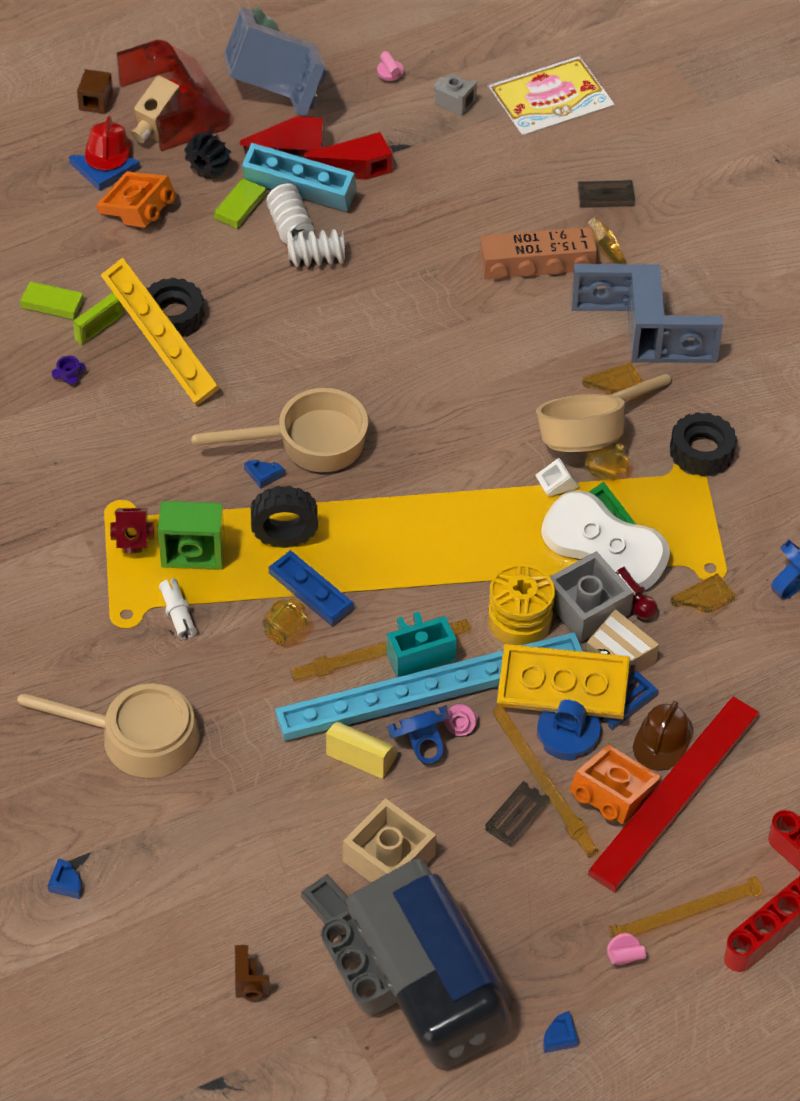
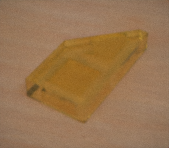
M596 217L587 222L589 227H592L593 235L598 244L614 264H627V260L610 228Z
M631 362L583 377L582 384L586 388L595 387L605 390L606 394L611 395L643 381Z
M717 573L671 596L670 603L676 607L685 605L695 607L697 611L711 613L735 600V593Z

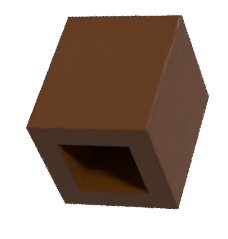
M85 69L77 89L79 110L105 114L113 94L111 73Z

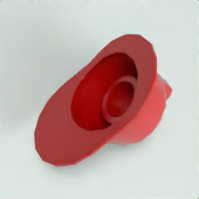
M107 116L106 122L98 123L90 130L85 150V161L95 169L112 170L126 163L129 155L130 140L126 136L125 129L121 124L114 123L111 116Z

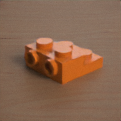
M126 171L96 204V207L100 214L121 216L124 225L146 227L152 221H156L159 218L162 208L174 201L176 192L167 175Z
M608 744L575 772L569 791L573 793L578 802L589 803L599 809L602 816L607 820H616L624 824L638 811L642 800L657 788L661 776Z

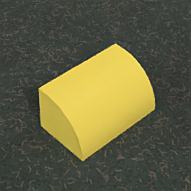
M335 722L326 733V755L381 779H384L398 755L396 746L340 722Z

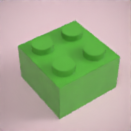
M161 501L158 524L161 567L222 570L225 545L223 503Z

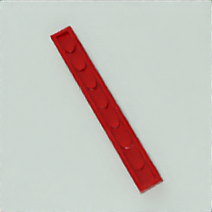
M732 696L589 868L588 876L616 892L758 719L759 711Z

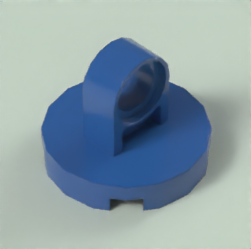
M790 539L780 549L791 562L771 584L772 590L783 600L790 598L800 589V548Z
M566 699L560 702L556 712L543 711L540 715L537 726V738L544 745L543 749L547 754L557 759L572 761L576 760L577 756L584 755L585 753L589 755L594 751L599 743L601 726L598 717L586 716V709L583 705L574 700Z
M448 706L439 707L440 714L436 715L435 710H430L399 721L401 728L398 729L395 723L388 725L387 729L390 737L394 738L408 733L416 757L425 763L436 762L442 756L443 744L435 723L451 717ZM430 739L436 742L438 751L434 757L424 758L420 754L419 747L424 740Z

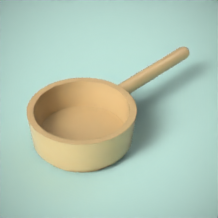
M662 374L611 395L582 394L548 401L536 409L542 441L549 448L563 452L591 451L613 445L618 442L620 436L624 433L625 401L668 385L671 382V377L668 374Z
M315 388L301 392L287 402L280 414L279 425L199 433L192 436L191 442L199 446L282 436L285 451L294 463L310 471L333 472L349 466L362 453L368 428V416L359 400L349 393L333 388Z
M148 683L131 687L113 700L106 715L28 694H20L17 698V702L21 706L105 728L104 747L109 759L120 770L136 777L157 778L178 771L191 760L199 744V729L191 704L182 693L166 685Z

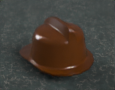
M673 701L672 704H660L654 707L643 720L634 739V757L641 765L650 770L662 771L675 766L682 758L692 738V722L686 713L679 708L677 701Z

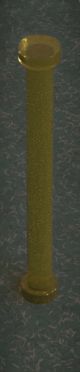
M753 876L748 878L747 882L639 920L621 926L617 924L609 926V934L611 939L623 933H629L634 936L749 895L754 897L762 895V887L758 878Z

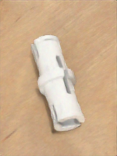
M170 579L172 585L170 587L168 580H165L159 585V589L167 605L165 610L167 617L172 619L178 639H186L184 632H186L188 639H190L197 633L189 614L190 605L187 600H184L178 581Z

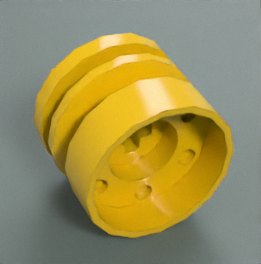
M513 564L502 568L494 575L490 583L488 626L497 639L505 644L522 646L541 641L548 635L552 626L555 597L554 583L550 576L539 567L529 564Z

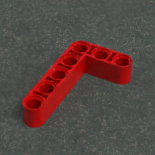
M780 810L772 817L768 841L773 849L800 872V816L790 810ZM800 875L729 934L724 953V962L729 969L736 972H744L750 969L800 927ZM781 910H789V911H791L792 913H790V914L784 913V912L781 911ZM758 929H765L770 933L760 932ZM740 948L745 950L746 952L740 953L734 949Z

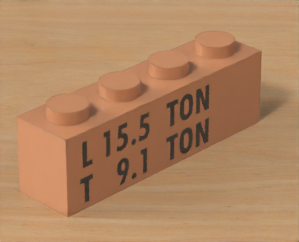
M592 227L482 235L480 239V259L484 279L574 272V264H596L597 250Z

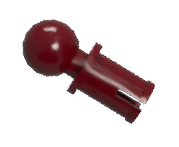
M625 566L621 567L616 573L634 592L632 602L634 603L635 615L641 620L652 619L658 611L656 601L651 597L643 596L642 593L645 591V587H640Z

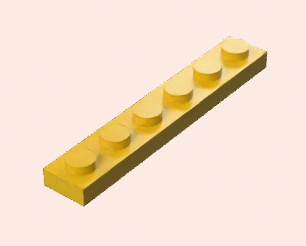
M123 257L101 274V277L197 406L220 389Z

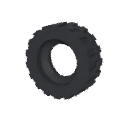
M170 278L154 282L147 288L159 306L171 301L186 304L187 310L184 313L173 316L167 315L182 337L190 336L191 333L196 332L199 329L198 327L203 324V318L205 317L203 294L201 295V290L194 283L182 278Z
M697 412L692 415H685L673 427L670 456L673 457V462L680 466V469L686 470L693 475L712 476L718 472L722 473L726 470V467L732 464L737 442L735 430L727 420H723L718 415H712V413ZM693 437H706L714 440L718 447L714 451H699L689 446V440Z
M292 486L268 488L263 493H259L251 503V530L262 543L270 544L274 547L282 546V548L298 546L300 543L309 541V538L313 537L318 529L316 500L312 498L308 491L305 492L301 488H294ZM281 512L299 515L298 518L290 521H277L269 518L271 515Z

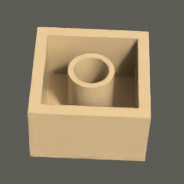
M386 798L342 841L343 862L371 883L412 860L423 859L427 864L435 856L436 834Z

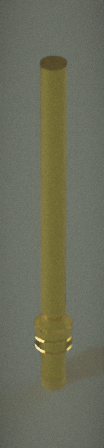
M467 619L450 623L454 635L470 631V624ZM387 641L327 658V656L315 658L313 663L290 669L292 679L295 681L316 674L318 677L331 674V670L386 655Z
M496 707L492 714L565 822V830L572 840H577L588 858L594 857L599 850L588 835L587 826L580 817H576L503 707Z

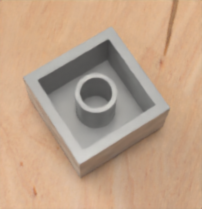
M597 551L550 576L554 583L555 591L553 610L572 632H575L581 642L591 637L615 609L625 617L631 614L634 592Z

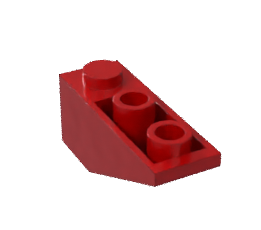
M295 116L241 139L240 146H246V151H248L251 143L288 154L290 149L300 150V155H304L305 152L323 148L325 117Z
M381 132L304 153V158L354 172L355 179L369 180L392 173V152Z

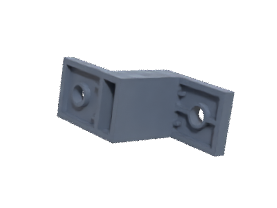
M241 6L223 55L230 77L290 97L295 112L306 116L308 110H312L316 104L317 94L315 92L318 84L322 85L327 75V69H325V64L316 44L256 24L252 10Z
M574 264L571 311H628L631 363H717L723 328L722 316H664L660 264ZM599 286L606 287L605 289H596ZM695 338L693 341H687L686 339Z

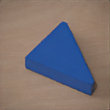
M84 155L69 156L70 164L99 191L117 182L126 171L134 172L140 168L139 160L127 158L126 163L118 168L99 170L89 166L85 161Z

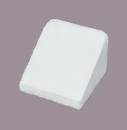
M560 458L536 474L537 479L548 496L580 487L569 468Z

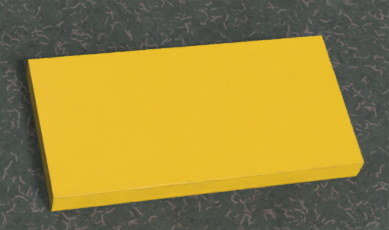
M504 644L497 707L556 712L560 702L569 699L583 705L586 709V716L624 719L630 656Z

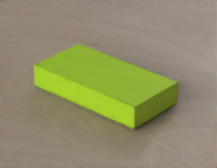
M242 178L214 211V219L238 229L265 197L266 188Z
M30 281L20 300V306L23 309L74 320L84 297L81 292Z
M113 292L73 320L75 341L79 344H85L124 315L123 305Z

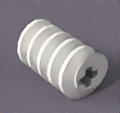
M282 184L268 194L266 199L267 206L282 242L288 245L287 233H291L293 239L296 240L298 232H302L305 239L308 238L310 231L314 232L311 219L308 217V212L305 209V204L302 202V197L296 185Z
M332 229L329 238L325 231L321 230L318 239H316L313 231L309 232L307 239L304 238L302 232H298L296 240L293 239L291 233H287L289 262L292 260L296 268H299L301 259L304 260L307 267H310L312 259H315L317 265L321 266L323 258H326L328 264L332 265L334 257H337L340 265L344 264L343 230L341 237H339L336 230Z

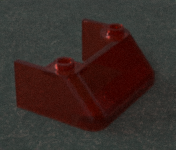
M160 39L116 53L119 85L121 88L171 72L176 82L188 89L177 98L179 110L157 117L159 149L161 152L188 143L195 134L210 131L213 135L230 127L231 114L195 58L167 41Z

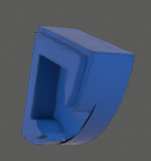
M251 460L244 463V470L260 489L285 476V469L275 462L271 464L259 462V460Z
M58 858L47 885L48 892L80 899L82 888L77 872L69 862Z
M569 1011L558 1015L547 1028L543 1041L544 1053L578 1046L577 1035Z

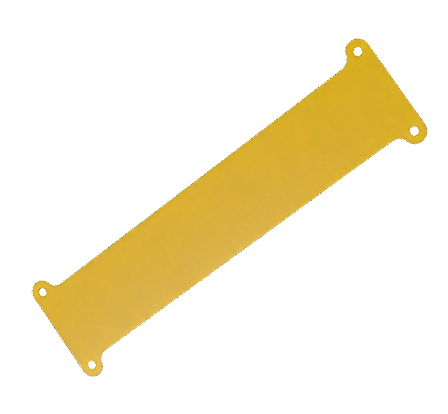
M674 463L672 470L663 476L577 482L580 487L571 490L589 492L602 482H605L637 525L653 528L666 539L670 549L666 567H688L700 579L709 582L718 581L725 576L727 566L707 475L700 476L698 474L685 473L680 469L679 465ZM542 485L316 502L318 529L315 531V535L309 538V541L300 543L298 546L283 548L282 546L274 547L270 544L262 543L260 539L255 537V533H252L251 507L224 509L225 545L222 570L161 567L158 538L159 515H148V522L154 521V540H149L148 547L142 548L141 553H124V548H116V540H111L110 523L116 522L115 511L117 508H136V506L127 500H116L108 504L104 511L109 616L111 622L120 628H132L141 622L143 615L148 610L167 606L159 585L163 581L168 580L171 587L170 579L178 581L184 600L188 601L189 605L295 596L272 577L268 569L270 565L290 550L341 592L492 581L494 575L502 568L513 564L536 566L549 576H552L581 559L559 555L545 544L541 533L543 520L552 504L566 492L548 496ZM281 512L273 514L269 518L277 521H290L298 518L299 515ZM128 528L131 534H137L134 528ZM708 563L714 564L716 571L708 573L705 571L704 566ZM123 610H130L133 613L130 619H123L120 614Z

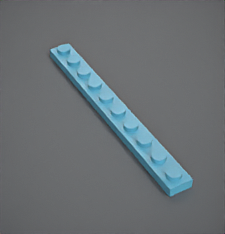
M575 632L522 645L583 652ZM503 650L275 709V716L283 739L287 741L329 730L335 722L349 725L499 686Z

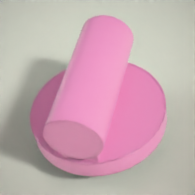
M388 51L383 52L380 55L382 62L377 66L378 76L387 81H394L402 77L403 65L394 60Z
M456 704L449 708L451 717L444 720L445 726L450 733L464 736L469 734L477 725L478 714L474 713L465 704Z
M629 933L617 935L610 941L607 947V955L612 964L625 965L631 961L646 958L644 946H640L636 937Z

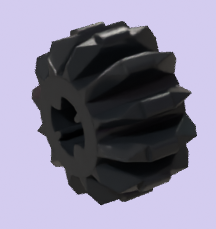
M210 131L195 134L184 149L186 153L185 159L191 163L190 168H194L197 171V175L203 174L206 179L220 176L232 161L229 157L231 151L225 147L226 142L219 140V135L213 136Z

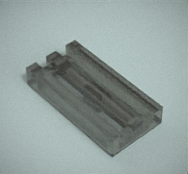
M632 180L578 182L577 190L579 192L580 208L632 207L635 205Z
M525 781L516 788L485 824V831L510 847L516 843L546 808L550 797L545 794L541 796L536 788L530 789L528 787L529 784ZM525 795L526 797L522 800V802L515 808V810L509 815V817H508V818L503 822V824L497 829L496 827L501 823V821L508 815V813L514 808V806H515V805L520 801V799ZM532 801L536 802L534 807L510 835H506L507 830L518 820Z

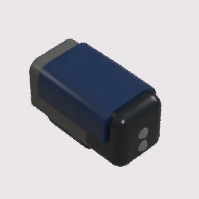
M423 859L407 862L357 890L346 899L348 906L345 908L347 910L324 924L321 930L322 940L360 1009L367 1014H376L398 1002L419 1043L434 1066L442 1069L452 1068L502 1040L510 1033L513 1023L510 1014L512 1003L444 881L438 874H432ZM346 935L343 941L333 943L337 936ZM361 962L357 969L348 970L352 963ZM376 989L373 996L362 998L367 990Z

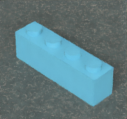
M251 143L242 164L246 180L270 190L282 184H293L298 188L302 199L348 212L357 190L354 172Z

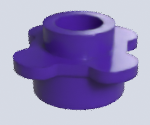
M63 356L56 363L57 369L52 370V377L56 380L62 379L67 384L73 385L78 382L79 375L86 371V366L84 363H79V360L74 356Z

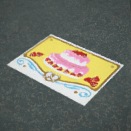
M580 56L488 85L522 135L615 105Z

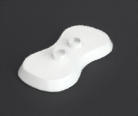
M566 492L552 504L542 523V538L553 552L565 557L583 559L597 551L615 572L625 566L640 587L644 586L645 590L656 583L664 572L669 560V545L661 533L647 526L631 524L620 520L607 509L598 497L589 492Z

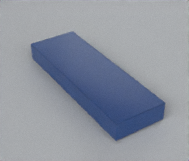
M291 550L268 567L269 574L331 626H334L354 610L353 601Z

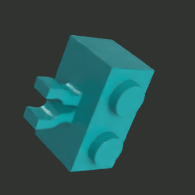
M416 612L413 613L415 625H407L403 617L397 618L398 630L387 633L386 655L396 677L436 668L456 661L457 639L446 616L422 623L420 613Z

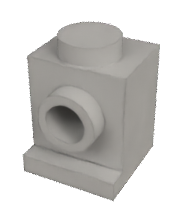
M451 73L446 78L440 77L434 86L435 104L463 116L476 102L477 81L472 80L468 82Z

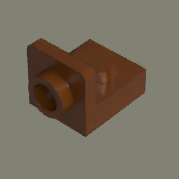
M235 945V998L258 1000L261 997H269V975H256L255 958H249L248 945Z

